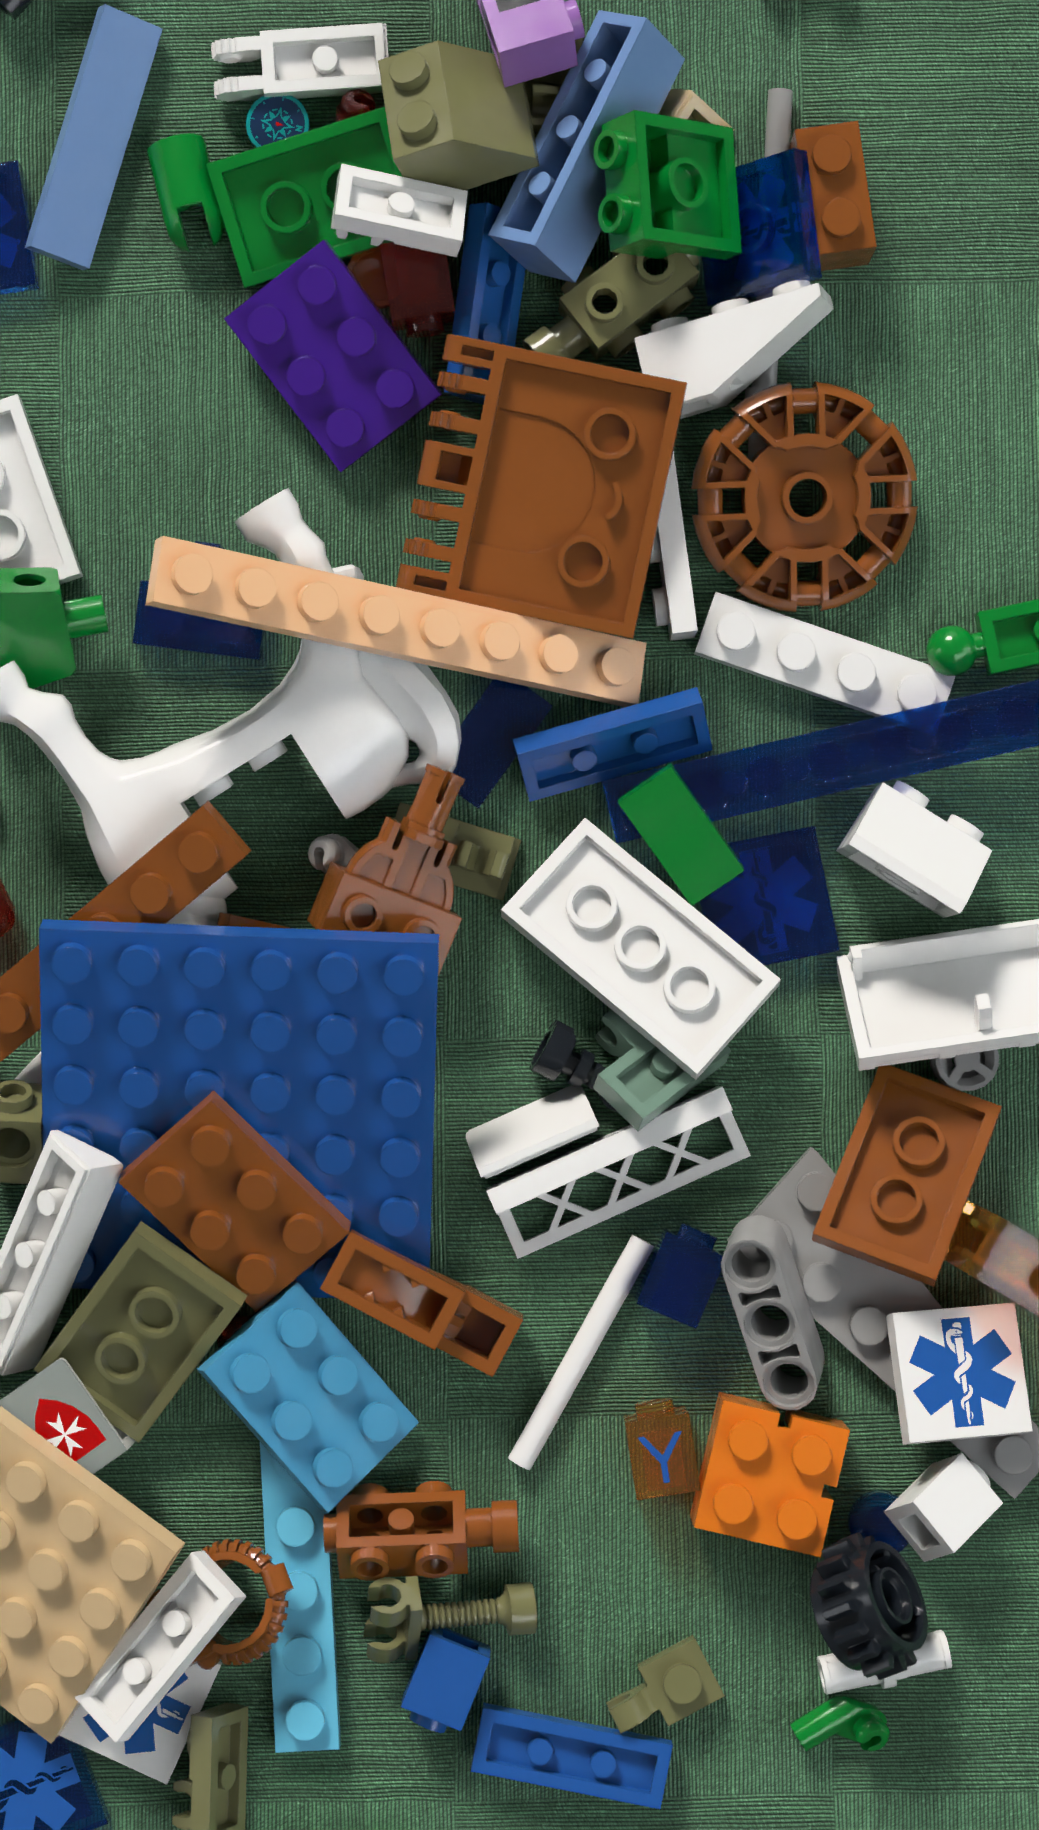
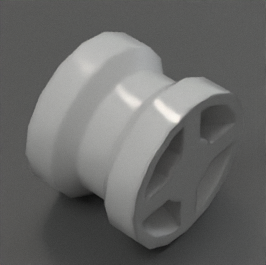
M998 1050L956 1055L953 1060L954 1064L952 1058L929 1059V1064L933 1075L941 1084L960 1091H974L985 1087L994 1078L999 1067Z

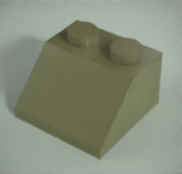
M437 40L378 60L392 157L403 177L468 190L540 166L525 82L504 88L494 54Z

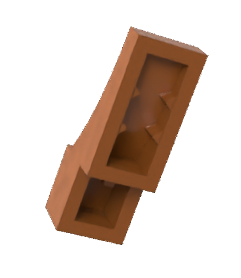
M351 1229L320 1290L435 1350L437 1347L491 1377L494 1376L523 1322V1314L468 1284L464 1285L423 1266Z

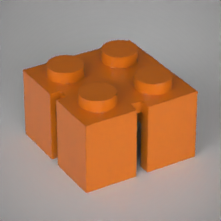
M719 1391L690 1513L693 1527L821 1558V1551L834 1502L828 1490L823 1487L824 1485L833 1487L838 1485L850 1429L842 1420L800 1410H786L784 1421L788 1427L779 1426L780 1412L774 1405Z

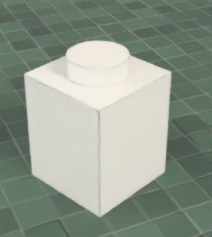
M963 1453L932 1463L884 1513L921 1559L926 1562L955 1553L1003 1502L991 1489V1483L986 1473L977 1464L969 1461Z

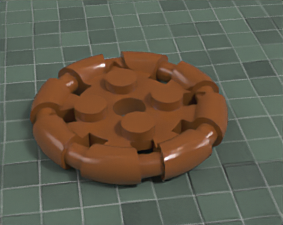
M815 381L812 388H792L791 383L788 382L771 386L747 397L731 409L734 416L720 431L712 430L701 449L693 472L691 489H697L698 514H692V519L698 541L706 558L717 573L724 570L738 584L737 592L760 605L779 611L795 613L797 606H818V610L821 612L848 604L865 595L878 585L874 579L889 563L894 566L897 564L911 538L916 521L918 506H912V481H917V475L910 450L902 434L893 422L886 424L872 411L874 403L856 392L831 383ZM813 413L815 434H794V414ZM854 429L868 442L866 449L857 459L850 450L841 444ZM752 433H756L767 446L759 450L753 456L752 461H750L738 448ZM803 479H811L821 488L823 499L820 508L814 514L803 517L796 514L791 508L789 495L792 487L797 482ZM886 482L887 506L871 507L870 483ZM723 488H742V513H723ZM859 532L871 547L856 562L843 548ZM753 539L761 547L770 551L759 565H754L742 553V550ZM797 562H818L816 580L797 581Z

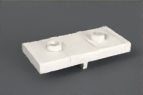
M1039 919L849 946L848 955L837 956V974L859 1071L875 1069V1067L935 1058L946 1059L962 1054L1018 1046L1022 1048L1039 1044Z

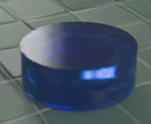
M873 1490L861 1495L853 1503L848 1514L850 1535L859 1532L863 1538L871 1535L875 1538L876 1542H885L898 1552L902 1551L907 1546L908 1541L884 1513L898 1496L885 1490Z

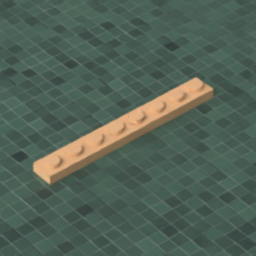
M161 536L155 540L145 604L147 606L622 707L639 703L647 645L645 642L167 536Z

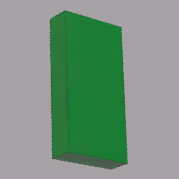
M671 763L618 799V804L690 905H695L745 871L741 861Z

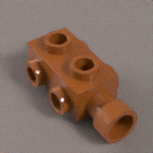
M441 1481L424 1482L416 1488L415 1492L389 1493L385 1487L378 1484H362L354 1488L351 1495H346L337 1504L336 1514H324L325 1553H337L339 1579L358 1578L365 1581H374L383 1577L424 1576L428 1578H441L450 1574H468V1548L493 1547V1553L519 1552L517 1500L491 1501V1507L466 1508L465 1490H452L448 1484Z

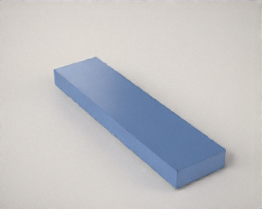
M106 4L98 7L27 238L26 249L80 270L90 268L163 30L162 28Z

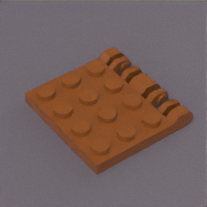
M447 334L442 356L443 361L482 370H490L489 380L440 371L437 386L443 387L445 391L462 395L470 393L485 396L480 420L462 417L460 413L447 410L431 411L429 426L475 435L477 439L474 449L425 440L417 484L465 494L462 508L413 499L411 513L417 514L419 518L437 522L447 520L457 522L459 526L454 548L437 545L435 541L419 537H414L413 539L405 538L404 553L451 562L449 573L400 563L396 587L634 639L687 382Z

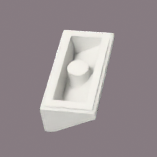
M571 1085L470 1129L466 1133V1140L481 1178L485 1177V1179H488L597 1131L599 1123L581 1086L576 1088Z

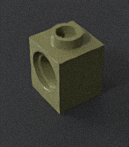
M8 1080L0 1082V1183L28 1184L43 1150L42 1084Z

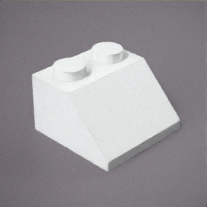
M897 780L892 788L882 782L876 786L836 851L939 916L945 918L960 914L967 904L992 852L991 849L980 843L984 833L956 815L951 814L946 822L928 811L925 807L930 800L908 784Z

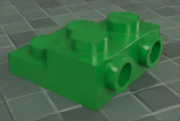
M633 110L602 124V132L597 137L594 145V160L599 168L605 169L606 196L599 206L598 222L600 228L604 232L609 233L610 252L661 259L674 253H683L723 260L742 253L733 128Z

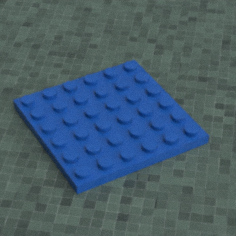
M42 920L39 927L43 1148L50 1131L60 1130L113 1156L123 1164L124 1170L212 1091H215L351 1221L350 1231L353 1229L377 1243L430 1268L439 934ZM118 1179L71 1288L92 1289L140 1221L147 1224L202 1264L204 1263L120 1185ZM348 1235L294 1280L304 1288L310 1297L335 1298L320 1290Z

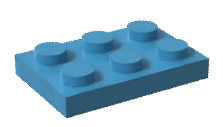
M297 1281L291 1282L257 1311L197 1369L315 1505L327 1513L419 1423Z

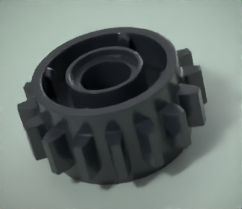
M860 1532L835 1541L832 1545L823 1548L821 1552L824 1561L817 1563L813 1571L810 1595L819 1630L836 1658L852 1670H862L863 1675L867 1678L876 1675L878 1680L906 1671L907 1667L916 1664L917 1659L914 1651L922 1647L927 1637V1611L916 1577L901 1554L885 1542H876L875 1538L871 1535L863 1538Z

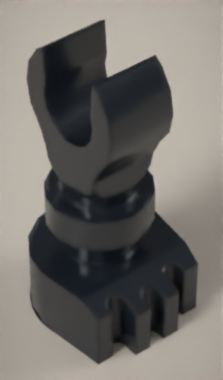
M555 1019L542 1039L529 1070L551 1082L555 1081L561 1072L567 1075L566 1083L576 1088H579L582 1084L595 1091L601 1103L607 1108L616 1111L593 1088L598 1074L607 1067L595 1062V1054L586 1049H582L580 1053L574 1051L573 1048L576 1044L574 1029Z

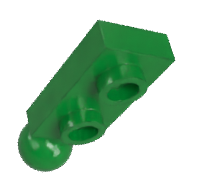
M1039 599L979 611L974 615L977 633L970 634L966 629L959 626H945L931 635L926 646V656L929 664L938 673L946 676H958L967 672L975 660L982 657L984 658L987 676L1039 666Z

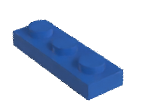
M488 202L470 204L452 334L515 347L526 269L488 235L501 207ZM450 362L447 365V372L489 380L490 370H482ZM444 389V393L484 405L485 396L470 393L462 395L448 392Z
M697 687L512 739L529 802L713 750L703 701Z
M483 1702L471 1763V1772L661 1809L673 1744L672 1740L629 1731L620 1733L618 1729Z

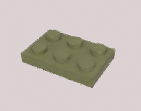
M140 1221L44 1353L34 1370L39 1373L60 1358L66 1359L110 1423L139 1443L242 1307L248 1295Z

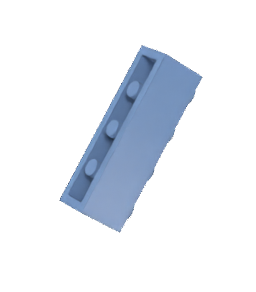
M602 10L598 11L577 53L578 66L570 68L535 139L540 166L518 173L488 234L531 273L576 283L602 230L598 222V210L606 196L605 169L599 168L594 160V145L597 137L602 132V124L633 110L659 114L685 61V58L647 18Z

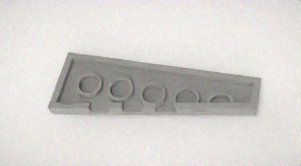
M809 1147L747 1217L763 1215L772 1218L781 1225L787 1235L813 1318L896 1392L886 1316L897 1312L943 1308L922 1282L812 1241L813 1231L836 1174L821 1155L812 1147ZM747 1246L740 1249L749 1260L755 1262L769 1260L766 1253L759 1248ZM1032 1419L1033 1431L1029 1433L950 1441L1014 1499L1039 1473V1428Z

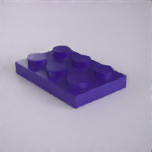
M322 240L224 318L340 472L345 471L442 395V392L327 240Z

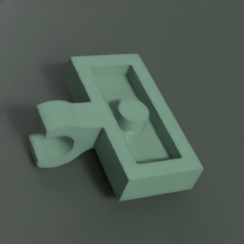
M610 1010L602 1017V1022L606 1027L596 1034L595 1039L605 1051L620 1058L598 1074L593 1088L637 1131H640L723 1066L729 1057L731 1049L726 1046L695 1080L618 1014Z

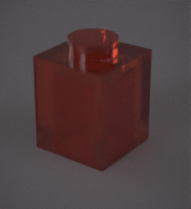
M394 242L380 244L381 261L393 329L395 331L406 330L408 338H422L443 333V324L454 322L455 314L447 255L394 244Z

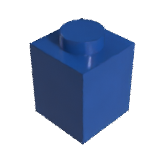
M432 1627V1630H428L403 1693L401 1707L411 1711L410 1720L426 1729L439 1733H444L447 1726L462 1731L488 1666L491 1646L447 1628L440 1629L439 1627L434 1629Z

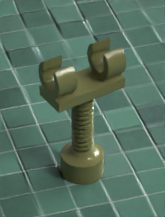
M418 1576L405 1577V1583L395 1578L384 1577L375 1580L368 1587L367 1602L379 1601L383 1598H389L397 1602L396 1605L391 1607L384 1605L371 1606L370 1619L365 1623L364 1637H375L385 1634L394 1639L388 1643H367L366 1656L377 1663H390L401 1655H405V1661L417 1660L420 1632L426 1630V1627L428 1630H432V1627L434 1629L439 1627L444 1629L445 1626L447 1628H451V1626L455 1628L458 1625L459 1627H464V1624L465 1626H470L471 1624L476 1626L477 1623L478 1625H483V1623L489 1625V1623L496 1624L497 1621L498 1624L506 1627L508 1636L535 1634L537 1630V1606L531 1582L504 1584L502 1595L495 1600L493 1598H489V1601L487 1599L482 1601L478 1599L476 1602L475 1600H470V1602L467 1600L463 1603L458 1601L457 1604L456 1602H451V1604L445 1602V1604L438 1603V1606L436 1603H432V1605L426 1604L425 1606L422 1604Z

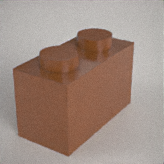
M851 121L795 129L790 143L789 158L796 205L803 202L805 204L808 232L801 234L806 273L869 265L877 245L859 122ZM798 214L799 222L801 223L803 215Z

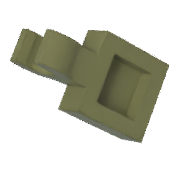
M691 1635L637 1664L645 1682L606 1702V1705L619 1732L623 1733L645 1721L657 1710H660L667 1725L670 1726L725 1695L695 1637Z

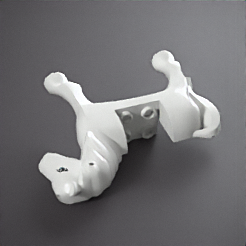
M289 488L265 500L235 521L236 526L247 542L272 552L280 562L364 580V575L360 568L354 565L331 567L326 556L325 543L302 519L299 505ZM301 639L300 650L294 664L280 685L249 711L212 731L180 741L150 755L127 760L110 758L91 743L75 719L72 704L64 695L41 692L29 688L24 673L15 661L0 667V722L13 724L26 733L44 752L66 782L81 809L88 842L99 871L108 885L191 816V813L184 804L185 800L193 796L198 805L201 806L208 800L210 801L234 784L228 775L231 771L248 761L255 772L286 753L288 749L282 742V739L292 734L346 819L364 811L394 787L421 784L426 772L427 763L437 766L441 770L453 773L457 766L462 740L459 714L446 690L428 665L307 639ZM409 740L416 743L419 749V756L415 761L406 763L409 757ZM228 872L225 873L166 924L217 926L219 913H227L226 901L224 899L238 888Z

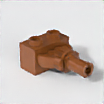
M427 763L426 772L407 816H403L402 821L399 822L386 816L378 837L362 846L352 856L347 867L331 861L307 920L315 929L439 934V976L462 921V918L451 910L454 897V883L449 866L457 845L444 839L445 834L442 831L460 787L465 782V778Z

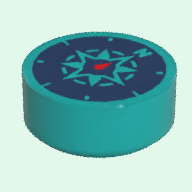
M262 96L249 109L246 118V130L253 148H257L310 131V122L306 109L295 97Z

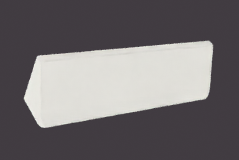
M60 1130L50 1131L0 1250L1 1376L33 1369L40 1361L123 1170V1164L113 1156Z

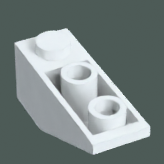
M795 280L775 287L772 290V297L749 303V300L745 298L721 302L711 308L712 315L688 321L687 317H672L661 320L651 326L652 333L634 338L642 373L687 382L680 419L727 406L834 309L831 296L819 283L810 285L808 280Z

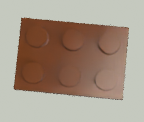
M891 1065L879 1066L813 1231L812 1241L935 1287L999 1119L1002 1106Z
M212 1091L121 1172L118 1182L205 1265L248 1295L245 1302L255 1312L259 1311L348 1235L350 1231L351 1221L215 1091Z

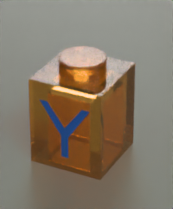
M672 1398L652 1399L636 1403L635 1414L623 1415L636 1499L643 1500L701 1491L687 1407H674Z

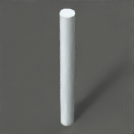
M633 1234L630 1237L508 1456V1459L527 1470L532 1468L654 1249V1246Z

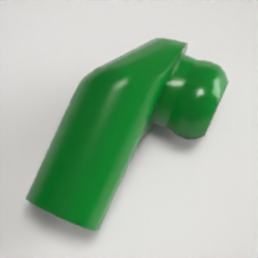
M845 1695L830 1698L790 1723L792 1730L806 1752L835 1734L859 1742L861 1748L865 1751H876L886 1745L890 1735L886 1716L873 1704Z

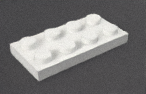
M586 818L580 822L501 909V917L695 1080L779 987L781 981L778 976Z

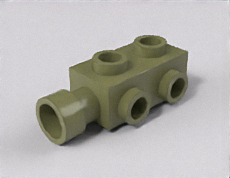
M611 252L614 258L598 270L594 271L590 265L582 269L576 283L570 281L564 283L561 287L564 295L559 298L558 312L563 319L550 329L545 326L540 327L522 341L524 348L574 359L585 349H588L596 361L607 352H610L614 359H619L636 347L635 337L644 335L640 327L658 314L663 319L676 317L694 301L695 297L690 290L696 286L699 271L696 268L700 263L698 256L674 253L661 258L660 261L667 268L666 271L660 275H651L643 267V263L649 257ZM600 295H607L615 301L616 308L607 314L600 313L593 307V300Z

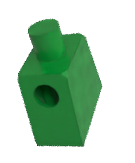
M52 567L0 568V667L15 661L24 673L29 688L32 689L74 674L77 668L72 639L109 632L102 594L64 601L57 569Z

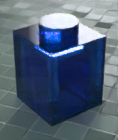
M684 1223L681 1224L678 1234L664 1228L635 1296L636 1303L697 1329L722 1269L723 1253L713 1249L717 1237Z

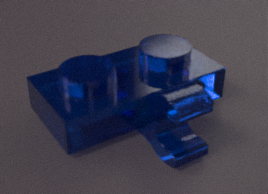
M195 541L198 544L224 549V547H221V544ZM140 581L133 644L261 661L265 630L147 606L145 604L149 581Z

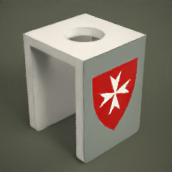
M64 1358L56 1360L0 1400V1406L92 1474H95L123 1454L135 1442L134 1439L110 1423Z

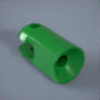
M186 133L158 140L147 149V157L163 221L171 242L179 249L190 253L180 213L191 207H203L210 236L215 246L222 237L225 225L206 164L210 163L205 139L198 134Z

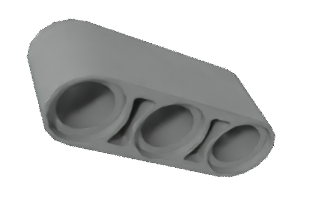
M763 1215L749 1216L740 1220L733 1228L721 1261L722 1274L763 1395L775 1407L783 1410H798L807 1406L815 1397L825 1364L824 1349L787 1235L781 1225L772 1218ZM747 1246L759 1248L766 1253L769 1260L764 1262L749 1260L740 1249ZM764 1305L779 1307L786 1313L787 1318L783 1320L769 1318L762 1313L760 1307ZM782 1364H794L803 1369L806 1375L793 1377L784 1373L779 1366Z

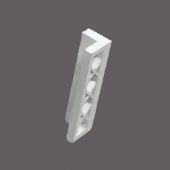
M718 1085L669 1107L640 1131H637L630 1124L488 1187L486 1192L496 1215L498 1214L517 1259L751 1156L731 1112L733 1109L723 1087ZM714 1118H720L733 1149L710 1159L684 1150L694 1127ZM682 1133L677 1147L662 1142ZM651 1146L673 1153V1159L663 1180L649 1185L626 1176L635 1153ZM681 1157L699 1163L676 1173ZM624 1159L619 1173L605 1168ZM592 1172H598L616 1179L609 1200L602 1207L592 1211L568 1201L575 1181ZM623 1183L640 1189L617 1200ZM566 1184L561 1198L547 1193ZM536 1197L558 1205L549 1230L524 1241L510 1209ZM565 1209L581 1214V1216L559 1225Z

